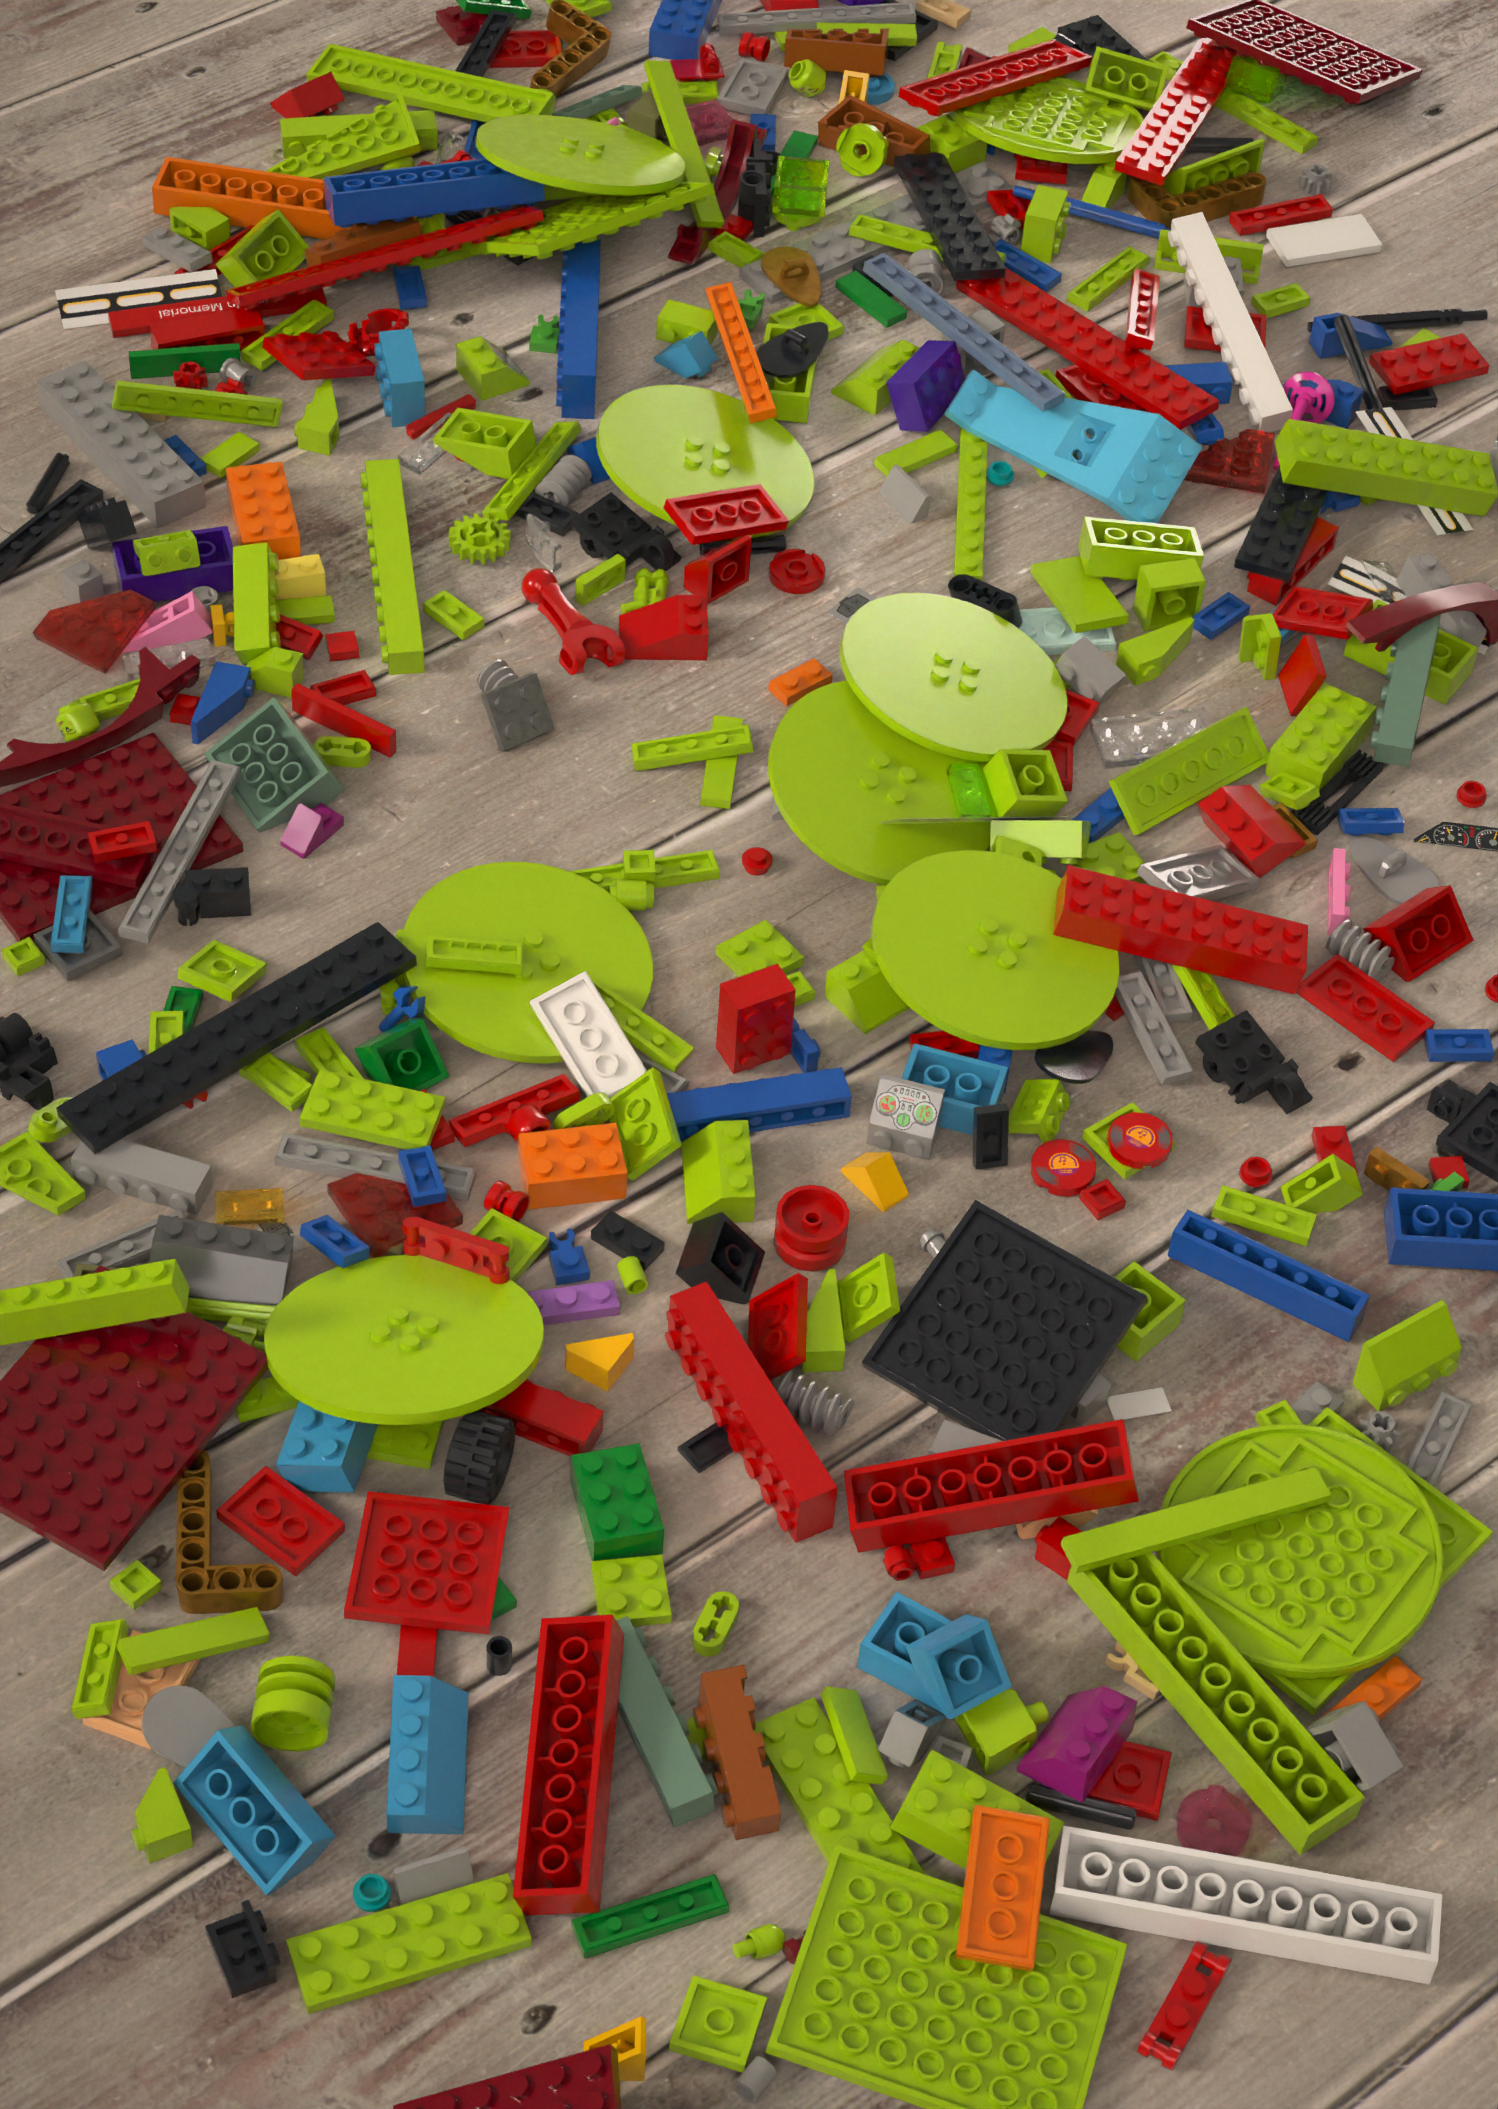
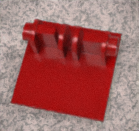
M705 43L701 46L700 59L670 60L675 78L680 82H691L694 79L716 81L718 78H725L720 58H717L715 48L710 43Z

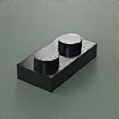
M533 492L516 511V516L562 537L572 528V519L579 515L578 512Z
M1006 1103L974 1107L973 1165L976 1170L1008 1166L1009 1109Z
M612 1210L591 1230V1240L621 1258L637 1257L643 1271L664 1251V1241Z

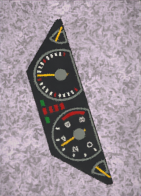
M1441 822L1414 838V842L1498 851V828Z

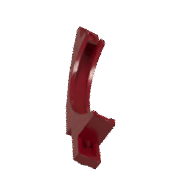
M735 119L730 124L723 160L714 184L715 196L724 220L731 214L739 200L740 175L746 171L747 157H752L753 139H760L761 149L767 138L766 129ZM696 220L689 226L679 224L677 238L668 254V259L694 265L708 248V242L717 236L718 228L698 227Z
M1486 582L1448 586L1409 596L1349 620L1346 627L1363 644L1377 643L1375 649L1378 652H1383L1406 632L1432 617L1451 611L1474 612L1486 629V641L1490 645L1496 644L1498 641V590H1493Z
M145 646L139 651L140 664L138 665L140 683L137 692L126 711L116 721L91 736L65 743L47 744L12 739L7 743V747L13 753L0 761V787L24 782L82 762L121 744L163 717V703H170L177 693L184 688H190L196 684L200 675V660L191 654L169 669Z

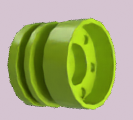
M293 1655L275 1657L266 1661L259 1668L258 1684L256 1687L257 1700L254 1702L251 1720V1733L255 1739L268 1747L280 1751L302 1752L322 1746L328 1740L331 1719L330 1707L333 1704L336 1676L331 1668L320 1661Z

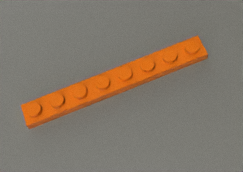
M727 282L705 288L707 299L750 424L777 417L776 407L732 283Z

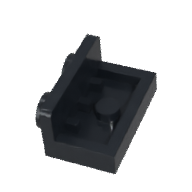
M249 1899L241 1902V1913L205 1926L206 1935L232 1998L277 1982L275 1966L281 1964L275 1944L273 1942L267 1944L263 1933L267 1932L264 1917L260 1910L253 1911Z

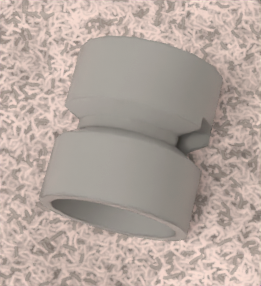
M922 249L913 253L908 260V271L937 294H940L943 290V268L940 255L930 249Z

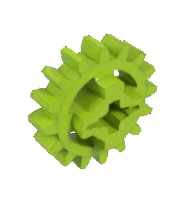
M474 513L473 518L464 515L463 522L455 520L454 527L449 528V547H452V554H460V560L469 558L470 564H473L476 560H480L482 564H485L486 559L496 562L497 555L504 557L505 550H510L511 532L507 530L506 523L500 524L499 517L491 520L489 519V514H485L483 518L479 517L477 513Z

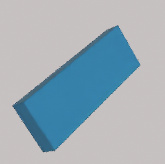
M60 875L51 938V952L84 953L93 886L92 876Z

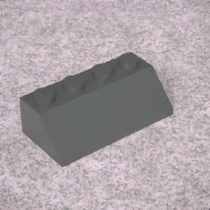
M159 1215L152 1240L149 1263L176 1259L190 1287L188 1298L277 1306L285 1296L293 1260L294 1236Z

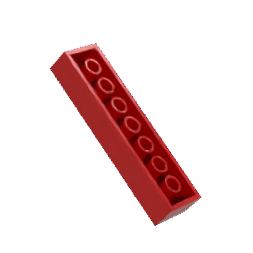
M1070 865L1067 866L1057 891L1053 935L1290 994H1295L1307 970V924Z
M704 1282L670 1295L669 1311L666 1312L668 1320V1331L665 1332L666 1342L672 1351L676 1350L680 1356L685 1374L693 1377L696 1382L697 1392L702 1401H707L711 1406L713 1418L719 1427L724 1426L728 1433V1440L732 1450L735 1453H740L744 1460L747 1474L751 1479H756L760 1485L761 1495L768 1506L772 1505L775 1509L781 1529L784 1532H789L794 1542L797 1543L833 1528L837 1485L709 1284Z
M1123 1419L844 1470L850 1531L858 1553L1139 1502L1130 1445Z
M613 1614L541 1618L513 1898L526 1916L600 1913L624 1633Z

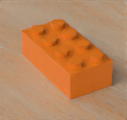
M268 462L265 464L226 468L227 495L239 546L267 542L272 553L277 554L278 560L301 557L300 535L283 463Z

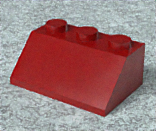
M1252 785L1221 786L1198 803L1204 824L1244 866L1259 878L1306 845L1305 841Z
M1451 885L1426 888L1363 928L1365 933L1369 932L1372 934L1370 944L1374 940L1379 939L1381 940L1379 950L1385 946L1391 947L1389 957L1395 958L1391 970L1405 982L1412 981L1474 941Z

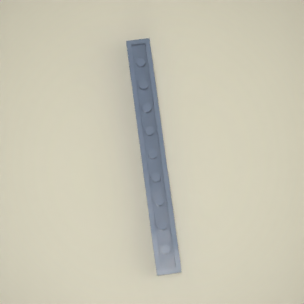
M882 253L864 262L863 271L944 335L955 341L957 345L1044 412L1064 402L1065 392L886 253Z

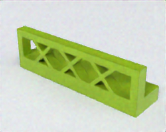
M1160 229L1154 269L1185 274L1184 266H1180L1178 263L1176 248L1171 247L1169 243L1168 232L1170 230ZM1214 237L1223 257L1240 258L1242 270L1254 271V274L1242 272L1243 282L1258 284L1264 244ZM1161 257L1173 259L1174 261H1161Z

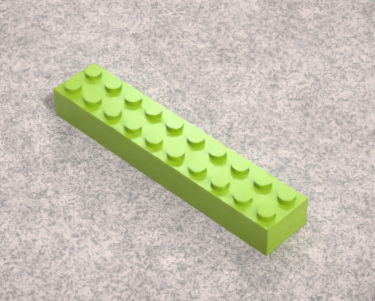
M1152 1552L1080 1573H1075L1071 1565L1067 1583L1299 1855H1302L1356 1819L1365 1796Z

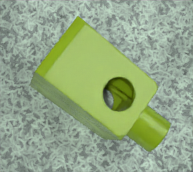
M1007 1689L955 1717L954 1720L968 1746L973 1748L972 1753L985 1776H988L1026 1754L1036 1741L1038 1732L1036 1726L1048 1722L1049 1715L1042 1701L1024 1706L1017 1692Z

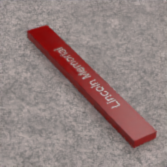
M320 284L310 287V292L296 295L295 291L285 294V299L270 302L269 299L259 301L260 306L257 308L261 318L295 313L313 299L327 306L323 287ZM227 296L112 311L108 312V320L113 338L150 333V324L243 308V306H237L229 302Z

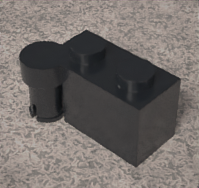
M248 867L186 870V884L178 886L173 893L174 904L178 909V922L183 926H187L186 919L190 920V926L198 922L197 906L200 918L251 916Z

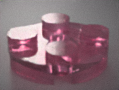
M1211 1785L1207 1789L1194 1791L1183 1799L1176 1817V1835L1181 1845L1185 1848L1237 1856L1246 1846L1252 1826V1818L1245 1805L1236 1796L1228 1793L1220 1785ZM1207 1819L1219 1821L1221 1830H1217L1215 1827L1208 1829L1205 1826Z

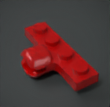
M561 1074L449 1120V1126L455 1133V1137L464 1147L476 1144L500 1133L510 1134L518 1143V1134L552 1130L550 1127L552 1123L545 1115L580 1101V1091L565 1074Z

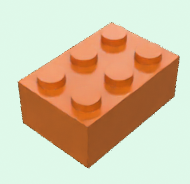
M616 1123L518 1134V1162L524 1193L530 1197L528 1210L626 1198L627 1169Z

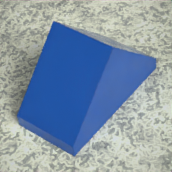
M596 437L567 448L569 455L577 456L589 465L592 471L590 479L592 484L611 479L598 456Z

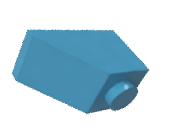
M702 331L669 345L653 357L658 364L684 378L695 374L698 378L712 370L710 365L719 359Z

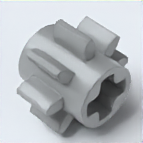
M1311 165L1308 170L1303 169L1300 187L1305 188L1304 191L1309 196L1323 195L1324 191L1329 192L1332 174H1327V168L1322 165Z
M1008 213L1005 217L1002 215L997 216L990 223L989 229L992 233L989 235V238L994 243L1002 239L1014 245L1020 238L1018 228L1021 224Z
M1371 1410L1368 1411L1366 1420L1360 1419L1357 1428L1388 1453H1390L1392 1444L1399 1443L1402 1434L1397 1430L1399 1420L1394 1419L1385 1410L1374 1413Z

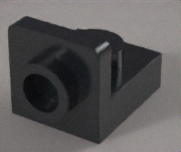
M1448 1080L1442 1088L1436 1086L1431 1091L1426 1110L1450 1124L1476 1095Z

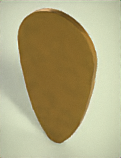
M784 246L773 248L763 255L761 268L776 287L789 298L804 306L815 307L818 305L821 297L820 277L812 257L807 252L795 247Z

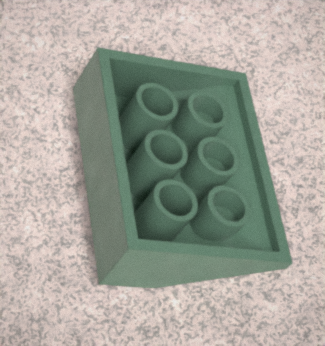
M275 697L204 753L209 762L215 760L241 768V775L231 794L258 832L266 831L290 821L300 803L313 809L319 803L323 805L328 804L345 790L292 715Z

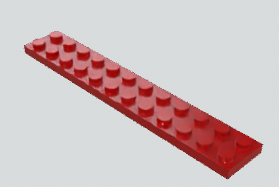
M1200 38L1116 160L1114 170L1163 186L1244 63L1245 57L1238 55L1236 50L1230 47L1222 48L1217 46L1214 40Z
M524 205L225 291L229 302L240 307L243 306L244 309H251L260 306L259 301L269 299L270 302L285 299V294L295 291L296 295L310 292V287L320 284L321 287L332 286L336 284V279L346 277V280L357 279L362 276L361 272L371 270V273L386 270V265L396 263L397 266L409 264L414 257L430 258L436 256L438 250L445 248L447 251L458 250L462 248L463 243L470 241L472 244L483 243L487 241V236L496 234V237L512 234V229L521 227V230H527L536 227V222L543 221L544 217L541 209Z
M1006 268L1004 278L956 281V289L1149 412L1160 414L1180 430L1219 409L1218 399L1138 349L1131 347L1119 337Z

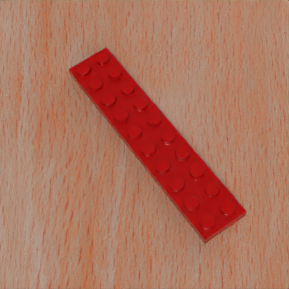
M1049 40L900 87L898 97L907 101L910 106L920 107L926 110L929 115L938 117L950 111L973 106L981 101L1004 96L1012 91H1019L1027 86L1050 81V79L1078 72L1080 69L1090 66L1093 56L1056 40Z

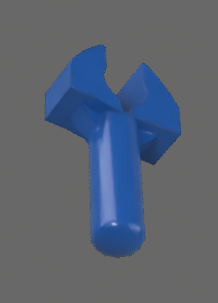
M417 986L401 987L393 993L397 1000V1006L379 1024L381 1032L394 1027L405 1015H408L410 1019H414L424 1012L425 996L417 998L412 1005H408L410 995L418 988Z

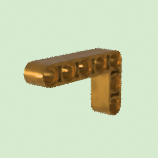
M554 0L551 2L546 27L550 32L570 45L532 75L529 87L533 89H547L554 93L555 97H558L606 58L612 33L608 28L564 0Z
M1249 172L1173 196L1164 186L1130 175L1127 199L1147 220L1165 224L1166 228L1171 229L1172 219L1202 212L1206 221L1209 222L1228 216L1230 212L1261 205L1267 178L1261 173Z
M203 1449L177 1481L176 1586L179 1607L189 1614L232 1613L253 1607H258L259 1611L274 1610L282 1604L284 1599L283 1576L277 1566L268 1563L211 1566L212 1476L209 1454Z

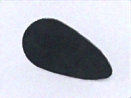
M823 322L808 323L788 329L786 332L769 340L756 353L762 371L778 378H792L803 374L823 351L828 339V325Z
M1087 1031L1066 1043L1037 1049L1034 1056L1035 1062L1042 1071L1057 1080L1072 1084L1088 1083L1098 1076L1108 1063L1113 1052V1040L1105 1032Z

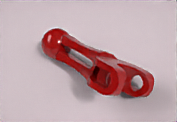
M536 568L524 576L521 584L524 597L530 603L538 605V611L547 617L562 639L563 648L560 651L559 663L568 674L584 673L583 668L587 658L600 660L607 667L623 664L625 646L616 632L609 627L594 624L580 614L563 595L558 581L552 572L544 568Z

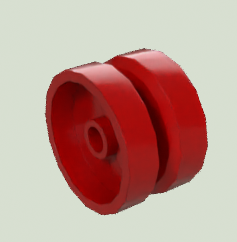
M805 1185L785 1193L778 1202L773 1244L777 1255L786 1264L804 1271L825 1270L838 1263L845 1253L850 1212L846 1201L837 1192L824 1186Z

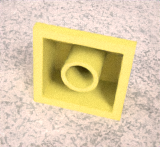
M319 554L278 560L279 570L275 571V579L278 580L280 593L279 596L275 597V600L326 596L325 571Z

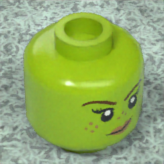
M809 59L798 61L791 67L789 77L790 85L793 89L809 98L823 92L826 87V72L822 67Z
M78 699L58 709L59 715H57L55 722L66 742L91 736L100 728V722L91 705L87 702L81 703Z

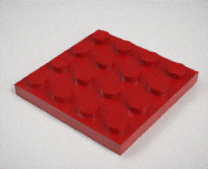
M368 1491L344 1607V1619L489 1635L510 1507Z

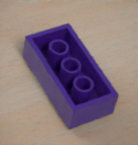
M228 526L191 531L197 540L200 558L199 567L150 576L142 574L139 557L134 551L133 540L135 539L113 541L114 567L124 606L178 599L200 586L211 587L217 593L233 591V544Z

